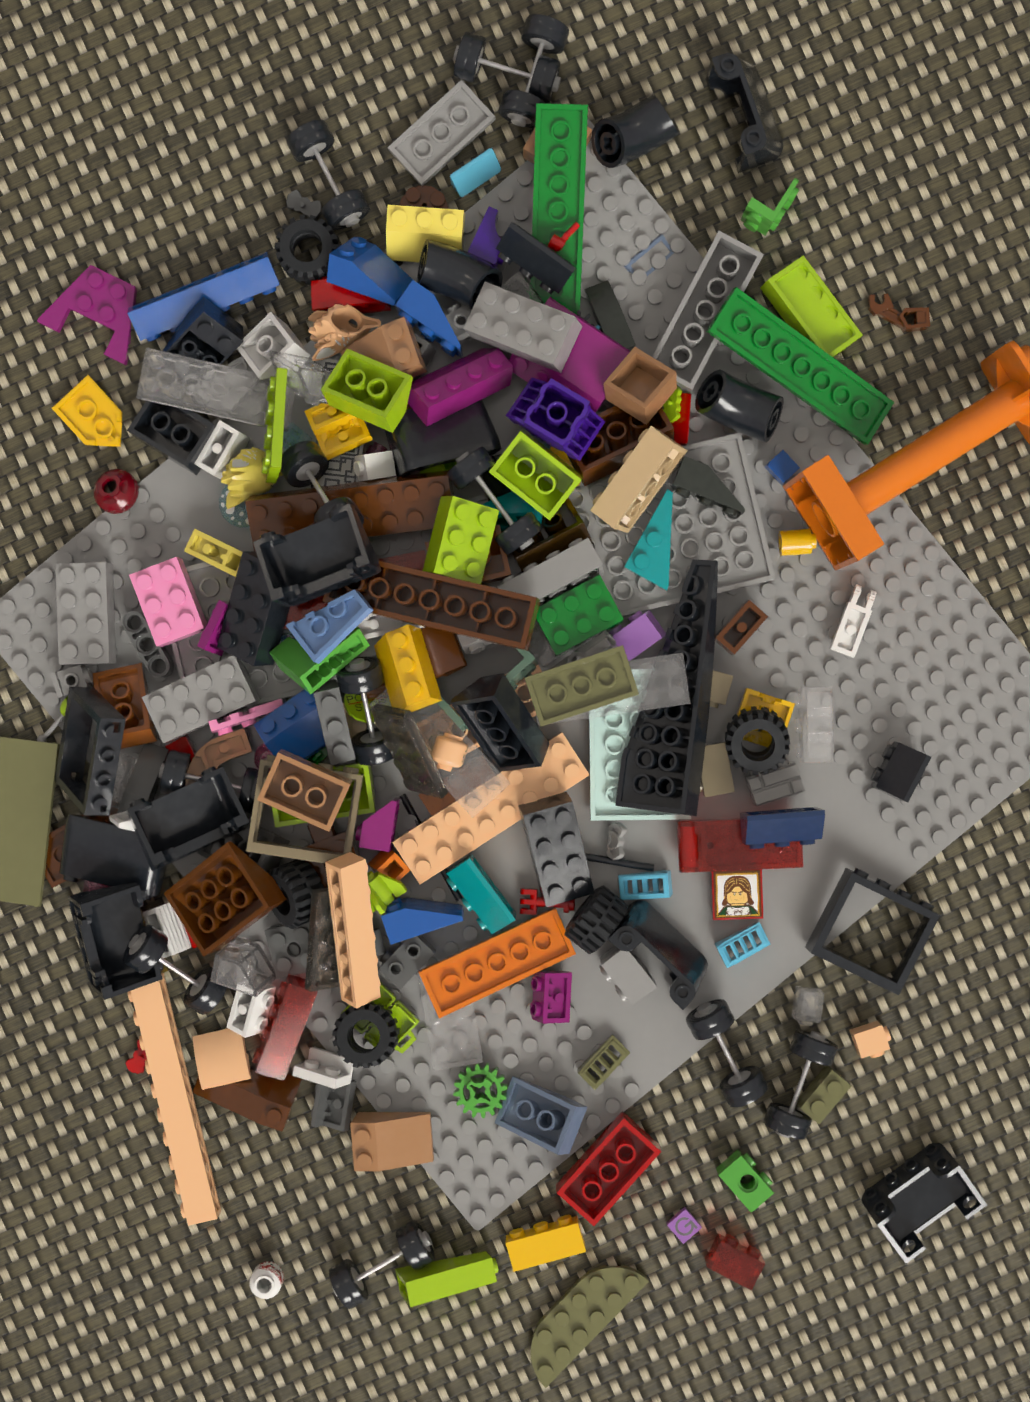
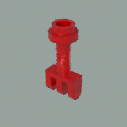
M520 889V894L530 895V898H520V904L530 905V908H520L519 914L537 915L538 907H546L542 897H538V889ZM575 899L549 907L563 908L564 913H569L575 910Z

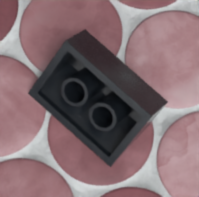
M511 222L495 248L500 251L498 254L499 258L509 265L512 261L521 267L519 269L520 273L530 280L533 276L541 281L539 286L551 295L554 291L559 294L576 269L573 264L514 222Z

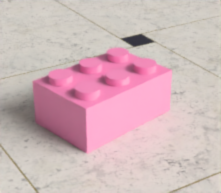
M174 557L129 575L157 647H165L205 630L207 621L182 558Z

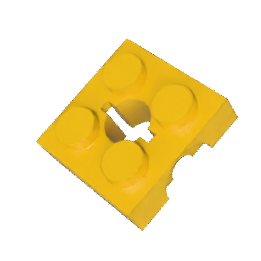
M745 688L737 715L741 714L740 710L746 709V711H750L753 706H756L757 710L766 707L769 712L772 710L776 712L777 716L781 717L785 726L788 727L795 703ZM759 729L752 730L743 737V740L767 748L772 742V735L762 729L758 731Z

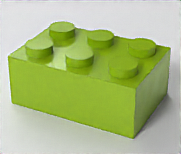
M441 496L423 571L481 584L499 510L455 496Z

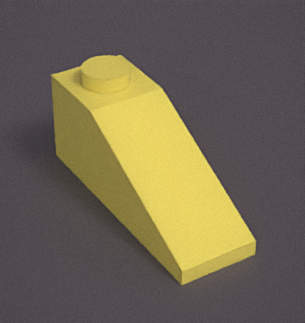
M195 528L184 549V552L236 577L243 553Z

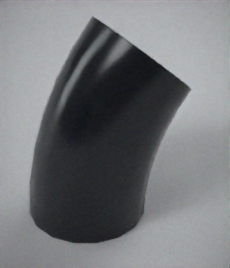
M653 93L634 106L599 120L593 128L591 143L597 160L603 166L614 168L649 154L677 137L679 133L668 113Z
M429 239L425 241L419 261L417 283L427 290L447 296L472 310L484 282L501 288L503 275L495 266L459 248Z
M719 369L708 375L701 384L695 399V408L698 413L726 427L767 443L774 434L780 420L784 400L779 395L753 386Z

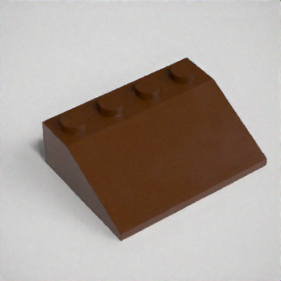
M231 841L223 845L164 892L167 900L204 957L224 947L286 900L273 877Z

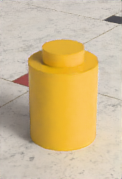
M810 529L783 530L778 533L780 556L811 554L812 549L816 548V534H811Z

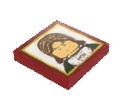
M761 867L711 869L713 920L763 918Z

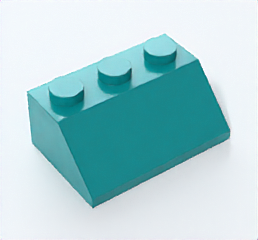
M472 853L447 871L449 877L446 880L454 891L459 890L464 896L461 901L469 911L474 910L479 917L476 921L484 931L489 930L493 934L516 920V912Z

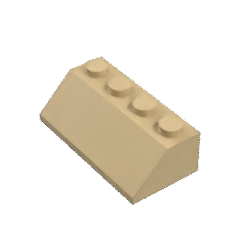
M650 426L649 429H645L638 438L639 443L635 449L630 450L625 455L622 467L608 479L609 485L604 492H600L593 500L592 504L594 506L590 511L613 529L626 533L631 530L688 451L653 426Z

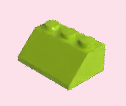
M346 349L321 388V391L329 406L393 433L406 413L413 377L355 351Z
M524 429L518 433L489 471V473L548 520H551L583 479L580 473Z

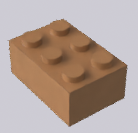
M281 749L277 753L257 800L329 832L352 780Z

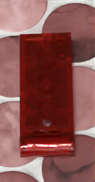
M740 818L677 821L679 872L681 873L803 868V845H800V841H790V846L775 847L774 843H764L765 848L749 849V845L742 843ZM709 842L713 843V846L711 848L707 847V844Z

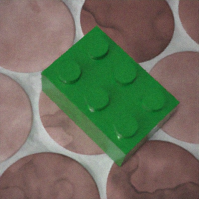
M599 574L541 605L538 609L536 620L555 656L558 657L596 637L605 630L607 631L622 623L624 618Z

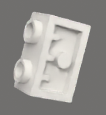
M311 1047L308 1060L294 1066L293 1076L336 1089L351 1083L353 1063L349 1062L347 1064L344 1062L345 1058L342 1055L338 1056L336 1053Z

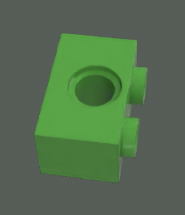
M737 1149L716 1170L719 1177L752 1213L774 1194L770 1186L773 1182L764 1171L759 1173L754 1168L756 1162L747 1152L743 1155ZM749 1174L753 1176L750 1183L744 1184L740 1182L744 1175Z

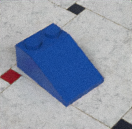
M362 237L351 238L329 254L328 283L393 306L396 305L413 280L378 246L367 242Z
M399 896L395 897L392 903L387 906L385 913L381 915V919L389 942L392 945L463 921L464 908L461 904L409 897L401 899Z

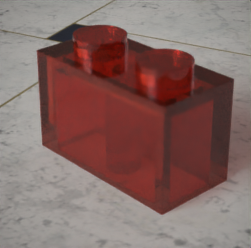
M718 1233L705 1257L707 1268L750 1290L753 1289L765 1266L762 1253L758 1249L750 1245L747 1248L740 1245L739 1240L729 1234L723 1236Z

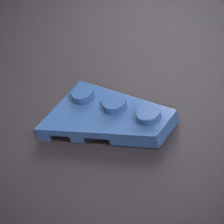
M354 589L329 602L326 607L306 614L305 618L297 622L292 621L288 623L286 627L312 661L319 664L374 609L362 594Z

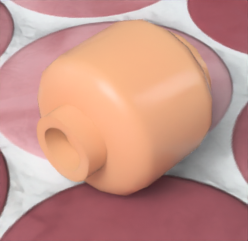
M447 732L436 737L431 752V759L438 762L437 768L451 772L452 767L459 768L463 765L468 749L467 744L463 742V737Z

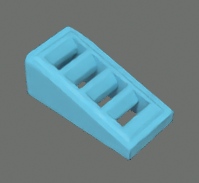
M670 870L618 875L620 899L670 898L673 894ZM658 878L663 879V890H659ZM642 879L643 892H639L638 880ZM648 879H652L653 891H649ZM627 880H632L633 893L628 892Z
M758 921L714 944L726 968H729L769 946L770 942ZM756 931L761 943L756 944L751 932ZM746 935L752 945L750 948H747L743 937ZM737 940L743 949L740 953L734 944ZM730 945L734 953L732 957L729 956L725 948Z

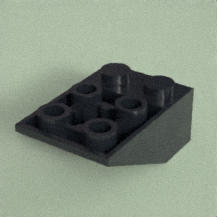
M203 297L186 315L156 359V363L188 386L192 384L195 386L205 380L206 376L214 373L244 342L243 326Z

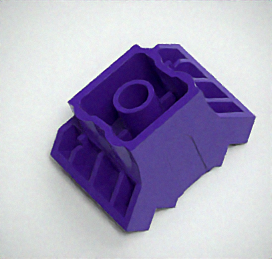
M531 378L506 414V417L514 424L522 426L555 449L564 451L570 458L579 461L605 423L591 409L590 401L552 378L549 382Z

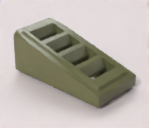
M612 1034L577 1069V1072L596 1090L630 1054V1051ZM610 1045L620 1053L618 1057L608 1048ZM604 1052L613 1060L611 1064L601 1056ZM596 1060L606 1068L604 1071L594 1063ZM591 1068L598 1077L594 1078L587 1070Z

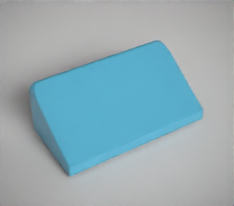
M489 148L450 174L451 184L460 197H464L501 171L493 149Z

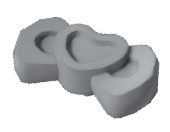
M615 822L609 826L610 832L608 833V849L606 854L612 860H619L625 856L622 846L625 843L623 837L627 832V828L623 823Z

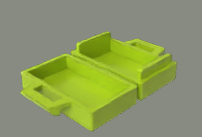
M380 981L381 997L372 1002L377 1005L379 1003L384 1005V1009H389L392 1012L391 1016L393 1019H397L398 1023L396 1026L400 1031L397 1037L399 1039L398 1043L407 1034L411 1037L401 1048L398 1044L394 1048L403 1054L416 1040L411 1030L419 1023L420 1019L400 1000L395 1001L397 997ZM348 1005L341 1013L351 1007V1005ZM368 1020L358 1021L354 1028L360 1034L365 1032L364 1038L376 1047L380 1039L379 1030L376 1025Z

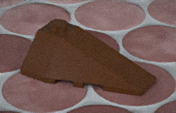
M250 1069L251 1079L203 1090L198 1076L193 1089L194 1094L256 1123L281 1132L287 1124L302 1078L282 1070Z

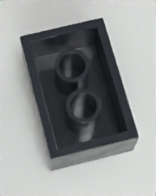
M154 388L127 431L137 440L197 476L202 468L194 463L216 425Z

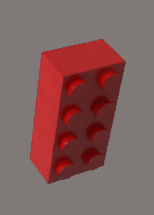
M622 1111L556 1184V1193L590 1224L595 1226L661 1153L660 1145Z

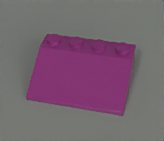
M550 297L545 305L575 316L582 325V329L562 372L559 373L514 354L509 359L513 365L512 372L526 382H529L531 378L549 382L552 378L590 401L591 409L597 414L606 400L604 382L631 351Z

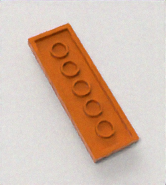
M552 908L421 969L418 973L440 1019L576 953L570 939L565 936V928L556 908Z

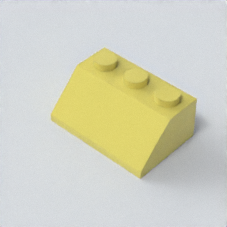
M388 205L386 222L387 256L393 261L419 263L421 252L427 239L463 250L464 210Z

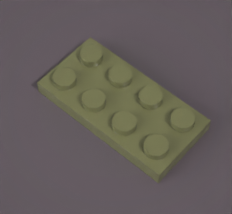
M623 645L525 677L541 727L639 695Z

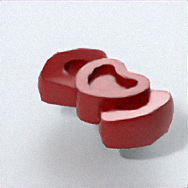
M138 1039V1049L133 1053V1057L125 1062L128 1070L137 1074L144 1072L145 1060H147L146 1052L141 1049Z

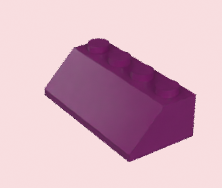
M481 348L413 381L408 404L427 427L510 386L513 365L499 349Z

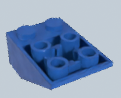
M412 280L395 305L398 316L400 318L405 317L412 325V328L415 326L421 331L420 335L427 341L433 343L435 340L438 342L446 354L451 357L457 355L461 358L463 356L461 345L435 295Z

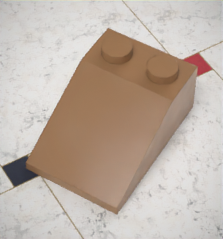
M405 317L379 326L341 351V355H343L346 349H350L412 375V377L427 372L412 325Z
M358 1112L350 1123L354 1171H384L434 1161L431 1112Z

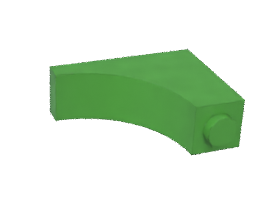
M356 627L319 664L313 662L299 642L290 637H287L269 653L281 671L309 694H312L370 645L360 628Z

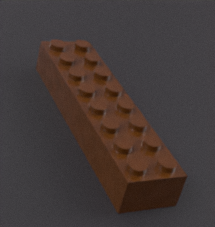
M449 470L321 486L329 501L339 497H348L356 503L363 514V527L368 537L433 529L441 496H454L452 481L447 476ZM316 488L250 496L245 501L252 543L261 539L260 536L267 532L275 531L276 534L285 536L313 525L316 512L325 504Z
M379 561L382 570L380 573L328 593L323 598V602L329 603L355 589L362 594L374 609L370 614L525 651L529 650L540 605V600L537 597Z

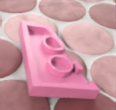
M278 699L250 708L246 712L242 711L228 715L220 721H217V719L209 721L212 734L217 732L219 736L233 732L232 727L240 724H242L243 728L252 726L257 722V718L267 716L281 706L283 702L282 699Z

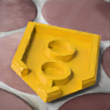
M89 375L52 407L54 412L85 445L121 447L122 411Z

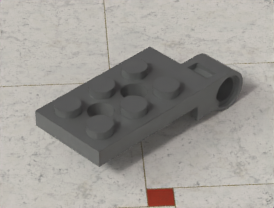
M331 914L322 916L294 929L282 925L265 930L276 979L337 966ZM375 928L373 931L376 937V955L380 956L385 954L386 951L380 928ZM314 937H320L324 940L325 946L323 950H318L314 947ZM291 942H296L300 945L301 953L299 955L291 953L289 949Z

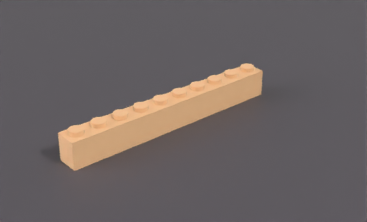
M161 973L162 980L128 991L127 993L130 1002L134 1003L135 1011L133 1018L135 1025L140 1027L141 1036H139L141 1049L145 1050L147 1060H145L146 1071L152 1076L151 1092L153 1098H157L158 1120L160 1123L163 1122L164 1125L163 1141L166 1147L169 1146L171 1154L169 1156V1165L171 1170H175L176 1174L175 1190L177 1194L181 1195V1214L183 1218L187 1219L188 1226L218 1219L221 1207L164 973Z

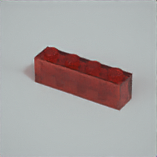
M288 974L286 982L281 981L277 996H280L277 1004L273 1003L269 1013V1018L271 1019L269 1027L265 1026L261 1034L260 1040L263 1043L261 1048H256L252 1062L255 1063V1073L282 1081L285 1080L318 993L317 982Z

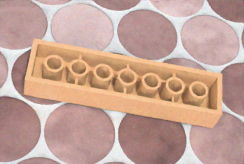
M562 732L548 740L549 747L542 766L497 773L490 780L392 842L419 884L424 883L521 820L518 805L563 793L590 775Z

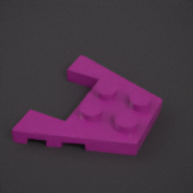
M90 265L38 318L37 322L60 333L71 310L115 331L104 355L126 366L128 363L127 355L131 341L130 332L132 324L127 312L129 307L136 304L137 288Z

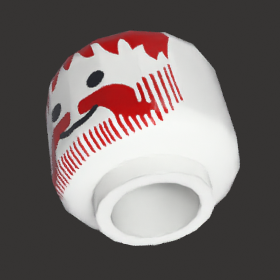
M270 1261L257 1265L250 1277L249 1286L252 1293L261 1299L274 1297L279 1293L283 1284V1271L278 1264Z

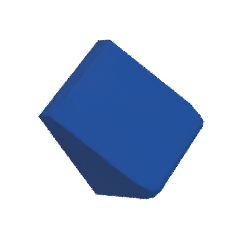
M784 450L765 466L768 472L781 485L800 468Z

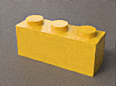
M564 1215L555 1222H539L533 1225V1228L527 1230L517 1228L506 1235V1247L513 1272L586 1252L578 1216Z

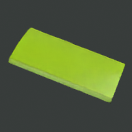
M804 255L768 279L760 288L789 326L833 358L863 336Z

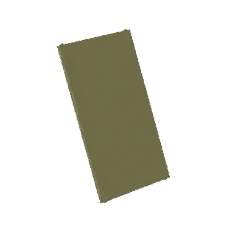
M0 736V901L31 905L34 907L42 905L55 790V774L60 746L56 742L49 743Z

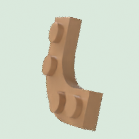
M244 728L214 738L202 746L193 757L187 774L202 777L201 772L215 766L217 769L228 760L251 753L252 749ZM186 779V786L196 781Z

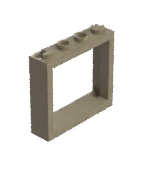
M267 755V759H261L246 852L325 863L352 852L364 774L358 773V768L344 766L343 771L333 769L334 765L318 763L319 766L354 781L344 852L340 853L258 840L264 803L258 801L257 798L276 756Z

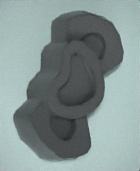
M298 190L288 194L286 200L288 209L302 213L308 218L310 215L318 218L322 214V203L320 201L310 202L307 197H302Z

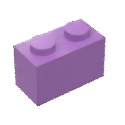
M639 610L628 618L630 624L623 628L621 625H618L609 632L615 639L617 647L624 646L628 661L645 651L666 634L650 610L644 614Z

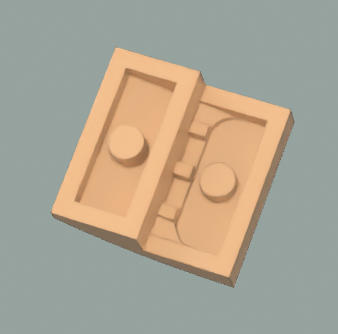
M227 1028L192 1037L198 1076L203 1090L251 1079L249 1056L246 1053L243 1036Z

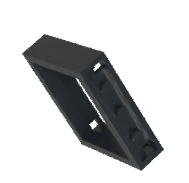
M69 687L55 782L84 815H110L126 719L94 687ZM94 719L97 725L86 784L83 781L92 720ZM113 722H119L118 729H114ZM76 773V777H71V774Z
M845 868L805 948L811 954L899 995L940 915L933 910L934 905L922 899L918 903L912 900L913 895L902 889L895 892L889 889L891 884L879 878L875 882L869 879V874L861 869L855 868L852 871ZM855 882L924 915L892 978L824 945Z

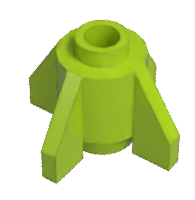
M372 871L367 872L368 885L371 891L370 903L372 912L377 910L382 915L395 897L397 898L407 892V888L401 881L380 872L373 873Z

